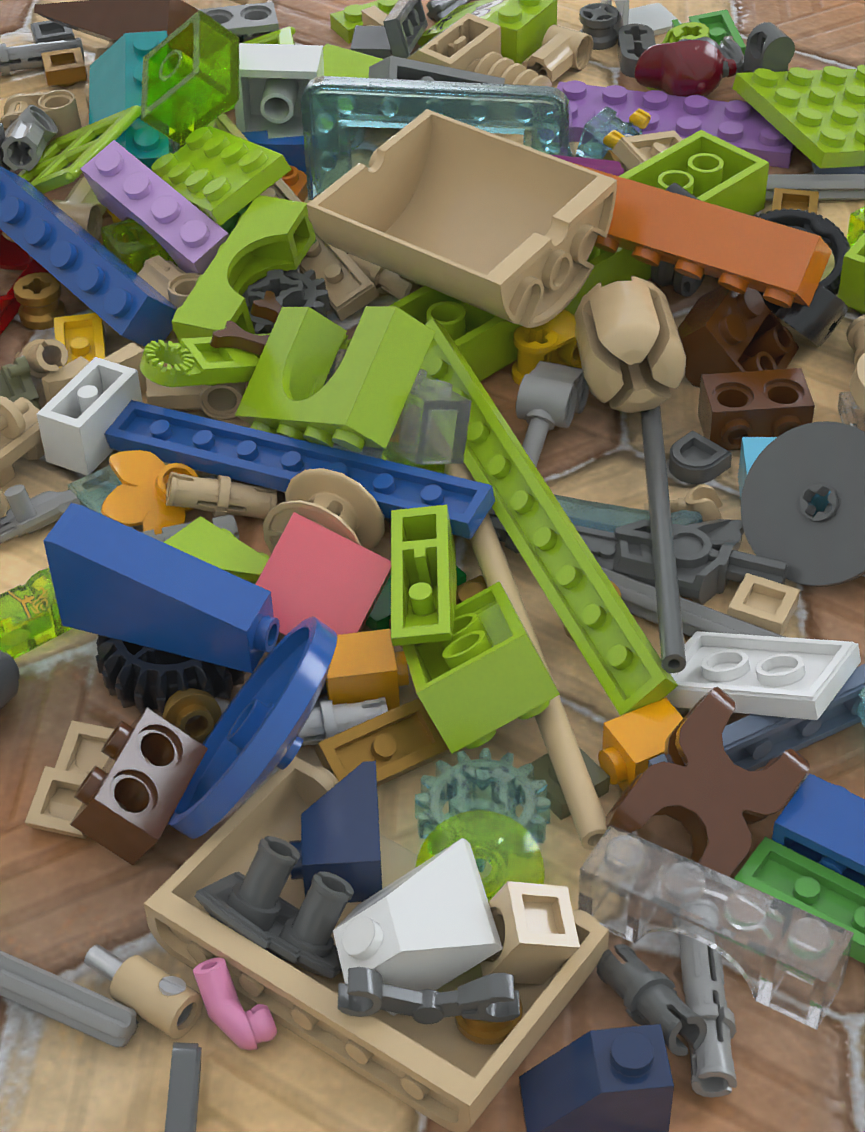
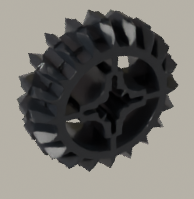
M98 635L96 642L98 671L102 673L104 686L108 689L109 694L117 696L123 708L136 705L141 714L148 708L151 711L156 709L163 715L166 702L179 690L185 691L189 688H195L208 692L214 698L230 699L233 686L244 684V675L246 674L244 671Z

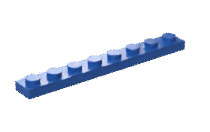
M134 400L129 402L104 433L110 449L122 452L132 450L148 451L155 454L162 462L170 464L181 463L194 470L228 476L234 480L286 492L291 479L304 470L324 468L340 472L360 483L376 499L386 518L391 519V510L447 504L453 535L472 539L495 502L493 487L489 484Z

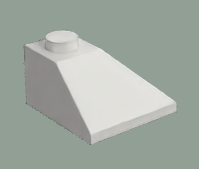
M461 838L358 904L333 930L345 984H348L349 968L365 967L376 970L381 974L383 984L414 991L424 989L437 990L503 949L471 845L464 838ZM388 1012V1013H390V1014L393 1015V1016H395L396 1014H398V1013Z

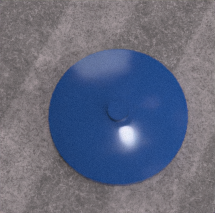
M309 617L293 628L266 656L238 691L214 725L211 733L202 745L208 749L168 822L169 825L190 839L202 836L235 811L268 778L276 767L284 770L291 763L303 744V739L298 735L314 708L331 665L337 644V633L316 617Z

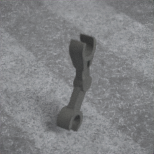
M354 967L348 969V984H338V1009L350 1016H370L379 1010L411 1016L416 1022L421 1024H434L445 1017L461 1015L465 1019L490 1022H506L520 1016L519 990H514V975L507 973L485 975L459 986L458 990L438 992L432 989L414 991L383 984L382 976L376 970Z

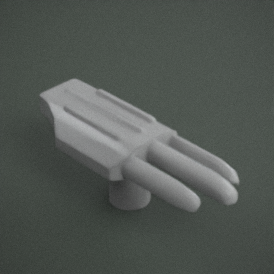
M19 484L10 487L4 493L10 509L6 512L7 516L0 519V544L17 535L20 537L26 533H33L59 520L71 503L81 505L78 497L71 490L63 492L46 491L30 498L24 485Z

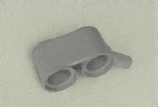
M539 361L536 368L529 374H525L522 379L516 401V416L519 419L526 420L529 424L522 447L535 467H537L548 430L554 429L555 426L568 428L574 413L580 414L584 410L589 387L584 378L582 368Z

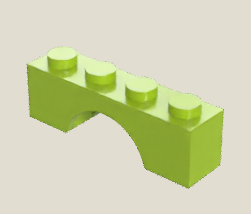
M259 195L253 200L246 212L240 216L238 224L225 243L220 245L216 256L204 274L199 276L195 287L183 305L176 310L171 322L178 342H180L181 338L212 337L214 331L225 329L227 321L235 322L243 330L255 334L246 300L242 295L247 290L248 285H252L267 276V271L275 269L287 271L298 268L316 240L312 223L308 218L307 203Z

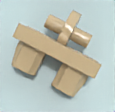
M0 396V487L5 486L15 478L13 463L20 457L30 461L38 460L45 455L36 415L40 410L24 397L12 402L8 398Z

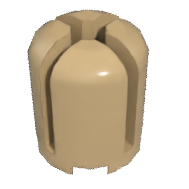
M631 276L632 281H615L603 287L601 283L596 284L582 297L575 312V337L584 378L591 394L602 403L609 401L612 409L627 413L654 409L671 397L669 387L676 389L679 387L685 375L686 355L666 295L652 282L635 276Z

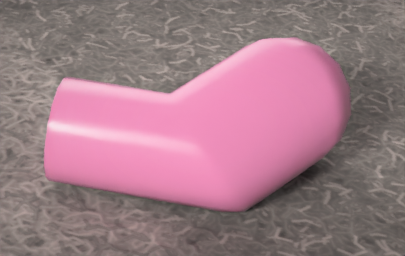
M217 957L206 960L193 969V974L209 1018L240 1049L257 1050V1044L268 1042L275 1038L277 1028L268 1006L258 1004L252 1009L244 1011L224 958Z

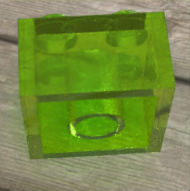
M199 10L143 57L141 120L179 145H183L186 138L193 131L201 127H207L209 123L223 112L230 111L236 105L240 96L239 37Z

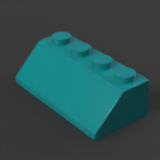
M167 31L125 33L95 60L89 69V124L132 106H141L143 113L115 141L150 170H152L151 166L157 159L168 153L174 154V120L171 116L174 114L173 65Z

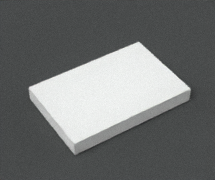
M696 631L684 644L686 667L679 673H670L678 686L666 698L674 707L692 709L705 694L718 686L735 701L736 709L733 713L818 720L860 664L859 644L849 641Z

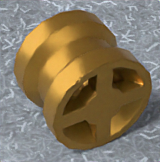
M28 274L15 283L13 288L15 298L21 304L18 314L21 324L26 328L33 330L50 329L54 327L55 317L66 316L65 305L59 299L62 292L61 283L52 274Z

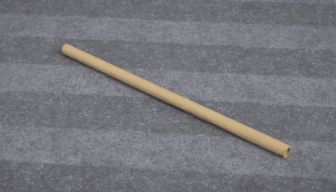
M414 382V391L445 474L475 481ZM487 513L472 539H469L486 586L488 588L500 581L550 674L489 513ZM558 695L550 700L548 707L536 715L535 719L582 846L587 850H599L606 847L612 841L613 835L606 827V816Z

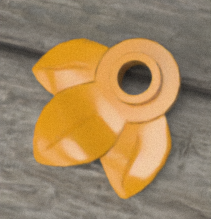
M141 450L118 452L109 457V464L122 484L117 486L104 500L101 507V513L104 516L130 527L142 525L143 531L154 529L155 534L162 533L163 527L183 524L185 522V513L194 508L166 506V488L171 472L198 477L192 468L181 463L165 465L155 454Z

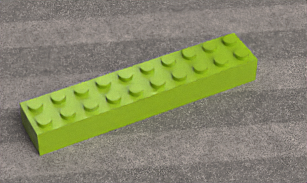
M700 130L619 177L666 190L673 183H677L701 201L753 216L765 208L769 162ZM594 246L587 260L594 267L580 291L565 309L575 315L582 297L598 283H601L603 287L615 281H632L631 276L648 280L651 278L652 265L631 256L633 251L618 247L616 253H611ZM427 286L421 287L390 305L400 308L424 325L431 318L443 325L479 381L484 380L517 359L518 349L514 345L513 338L515 330L522 326L520 324L511 323Z

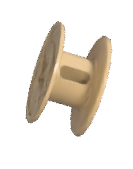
M324 468L304 470L294 476L285 492L286 502H282L270 509L263 523L264 541L271 554L293 512L369 550L379 544L385 532L384 515L376 499L357 481L343 473Z

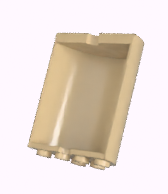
M427 109L373 152L369 161V169L366 165L358 163L307 204L309 221L312 223L315 232L325 243L511 323L533 328L549 322L562 312L574 299L589 277L594 265L587 262L597 236L607 237L615 206L617 180Z

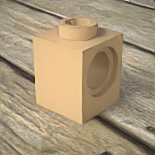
M507 881L489 901L503 949L480 963L482 977L493 973H507L514 975V983L543 985L580 948L567 886Z

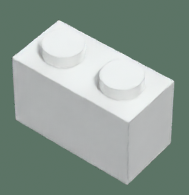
M95 357L36 414L46 462L89 476L114 450L110 449L104 433L131 400L143 403L138 370Z

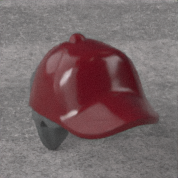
M730 35L725 36L720 45L709 37L693 40L681 39L678 42L657 44L646 49L636 63L634 75L640 85L665 91L669 95L683 97L700 95L705 97L719 86L722 78L736 75V73L743 72L744 54L740 46Z

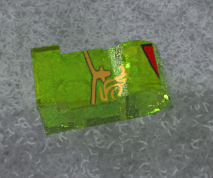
M49 568L40 570L32 575L26 584L19 585L0 594V650L8 653L13 659L72 629L62 626Z

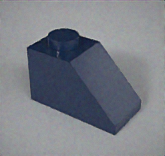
M376 761L362 762L301 814V840L289 841L300 853V858L290 874L291 880L303 879L305 897L312 884L313 876L321 871L335 874L351 885L354 894L347 903L363 902L382 890Z
M661 1024L590 1030L519 1076L526 1132H669L674 1083Z

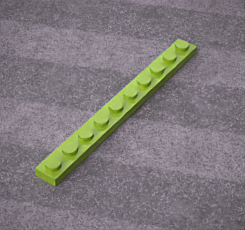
M431 318L425 325L434 330L435 334L414 381L475 481L492 485L495 496L492 509L619 715H624L662 700L678 686L670 673L662 668L661 658L445 327Z

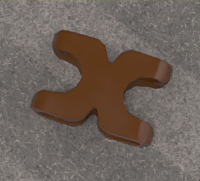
M718 686L705 694L667 737L664 754L668 762L662 761L653 764L643 773H640L629 784L606 816V827L617 837L623 839L629 837L634 831L641 829L652 816L667 815L681 822L691 836L693 852L685 870L679 877V887L694 902H699L714 894L746 857L751 849L752 838L747 824L750 825L762 821L767 816L780 811L810 769L809 762L791 748L785 750L782 755L771 759L760 771H748L735 765L724 751L722 733L729 717L736 709L735 701Z

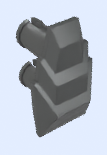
M272 836L262 838L246 876L240 872H234L196 892L194 897L211 917L276 957L295 963L311 973L331 979L342 972L337 947L334 945L331 935L348 900L354 894L353 888L343 878L321 871L313 876L312 884L300 909L279 897L294 865L298 863L300 858L298 850L287 841Z

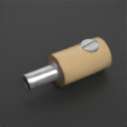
M98 944L91 947L84 959L85 964L111 981L110 996L112 999L134 1009L137 1013L136 1015L172 1039H179L185 1036L196 1024L201 1015L204 1002L201 994L186 985L181 978L170 975L141 955H134L123 961Z

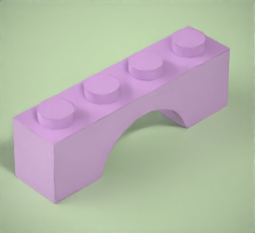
M115 140L81 168L98 201L125 224L131 219L140 224L159 242L177 266L185 273L204 274L216 256L220 245L225 243L229 237L228 232Z

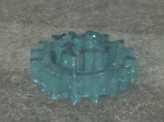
M483 748L479 759L471 760L464 751L457 752L458 764L451 766L447 762L439 760L436 762V777L422 776L420 779L421 793L415 794V818L418 823L419 838H430V853L433 856L461 838H464L471 845L479 872H483L487 860H495L505 870L509 868L510 854L515 853L527 860L531 857V842L544 843L546 839V824H550L551 800L547 799L546 781L534 780V766L531 763L517 769L514 767V754L508 752L500 761L491 760L489 748ZM448 801L449 812L444 815L442 809ZM519 804L523 808L520 817L516 816V806Z

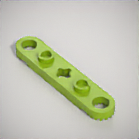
M268 333V334H255V335H270V333ZM346 334L328 376L334 375L345 356L351 339L347 340L348 335ZM212 337L181 338L179 343H173L172 341L164 343L163 340H158V343L151 341L150 344L148 343L145 346L140 361V370L150 381L166 387L215 386L225 383L249 382L261 355L237 348H213L210 345Z

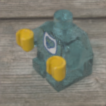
M606 106L596 117L594 116L584 125L575 157L603 159L607 151L613 150L618 140L622 137L643 135L642 129H645L649 124L651 115L638 108L630 115L628 123L616 117L617 112Z

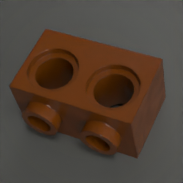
M802 368L701 374L698 417L704 437L728 451L741 450L742 437H778L795 427L813 422L815 405Z
M148 708L144 710L131 726L121 721L101 750L102 753L109 757L103 769L94 766L75 793L74 798L82 802V805L70 825L129 864L134 865L161 837L208 748ZM117 801L122 803L127 809V811L121 808Z

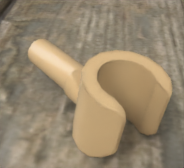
M700 484L694 487L684 498L670 500L671 513L682 514L692 512L697 523L721 519V513L718 508L722 507L723 504L716 491L707 484ZM648 503L644 504L645 516H649Z

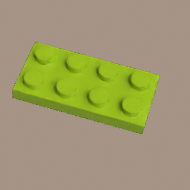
M212 126L201 127L193 131L186 138V144L174 154L168 153L163 155L151 166L155 174L219 226L292 170L283 154Z

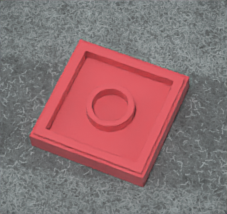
M293 512L255 585L271 591L273 614L280 623L279 633L285 636L303 620L312 616L333 629L337 635L357 633L362 631L391 575V561Z

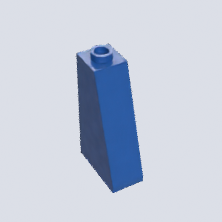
M71 503L43 540L62 626L248 673H253L263 654L271 652L276 645L280 623L273 614L271 591L83 505Z

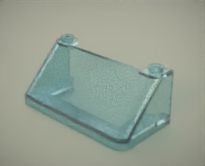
M321 76L309 81L302 95L301 111L308 200H313L317 194L322 193L352 169L351 150L359 147L364 141L366 127L403 129L427 109L490 133L524 135L523 145L546 154L575 157V136L569 99L565 93L554 87Z

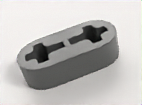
M635 23L627 24L618 31L617 51L620 70L626 76L635 78L634 72L639 57L646 49L656 45L654 31L649 26Z

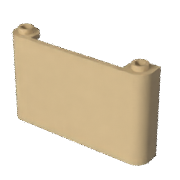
M295 756L284 770H277L144 903L148 927L157 942L170 955L192 969L206 960L217 957L224 958L239 999L252 1007L258 1004L268 1006L274 1021L445 1129L452 1132H468L597 967L603 953L608 949L609 929L602 926L589 913L582 910H572L580 948L543 985L514 983V990H519V997L523 1006V1017L507 1038L499 1044L484 1045L467 1039L457 1028L454 1016L445 1017L434 1024H421L416 1022L411 1016L402 1014L393 1016L384 1010H379L375 1014L363 1017L342 1013L338 1009V984H345L343 972L331 979L311 973L295 963L276 957L211 917L194 897L198 890L234 872H240L246 876L262 838L272 836L283 839L288 843L289 841L301 840V814L339 781L329 770L320 766L314 767ZM380 834L383 889L427 860ZM290 874L279 897L300 909L305 899L303 879L291 880ZM486 894L489 902L493 897ZM361 902L347 903L335 928ZM332 933L331 936L334 940V945L336 946L334 934ZM480 963L436 991L458 990L459 986L482 977Z

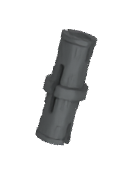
M625 944L614 946L615 952L626 962L624 964L607 949L597 965V974L604 983L608 984L624 1000V1006L627 1008L625 1011L632 1020L641 1026L661 1024L665 1044L677 1056L689 1054L688 1048L677 1038V1034H680L696 1050L705 1039L707 1024L700 1015L694 1013L677 996V992L673 989L676 987L674 983L660 971H651L629 946Z

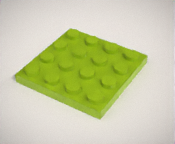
M859 65L857 69H841L835 66H826L823 70H807L800 67H792L789 71L776 72L758 68L754 72L736 73L732 89L817 167L824 169L865 166V65Z

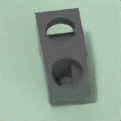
M771 22L757 25L747 39L743 73L754 72L758 68L769 69L774 72L788 71V64L795 52L794 42Z

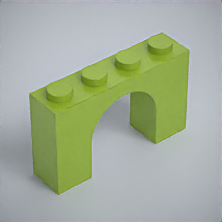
M366 306L341 364L331 379L325 384L347 330L310 307H282L234 416L249 423L252 429L328 447L338 444L354 452H362L363 447L386 449L435 331L396 306Z

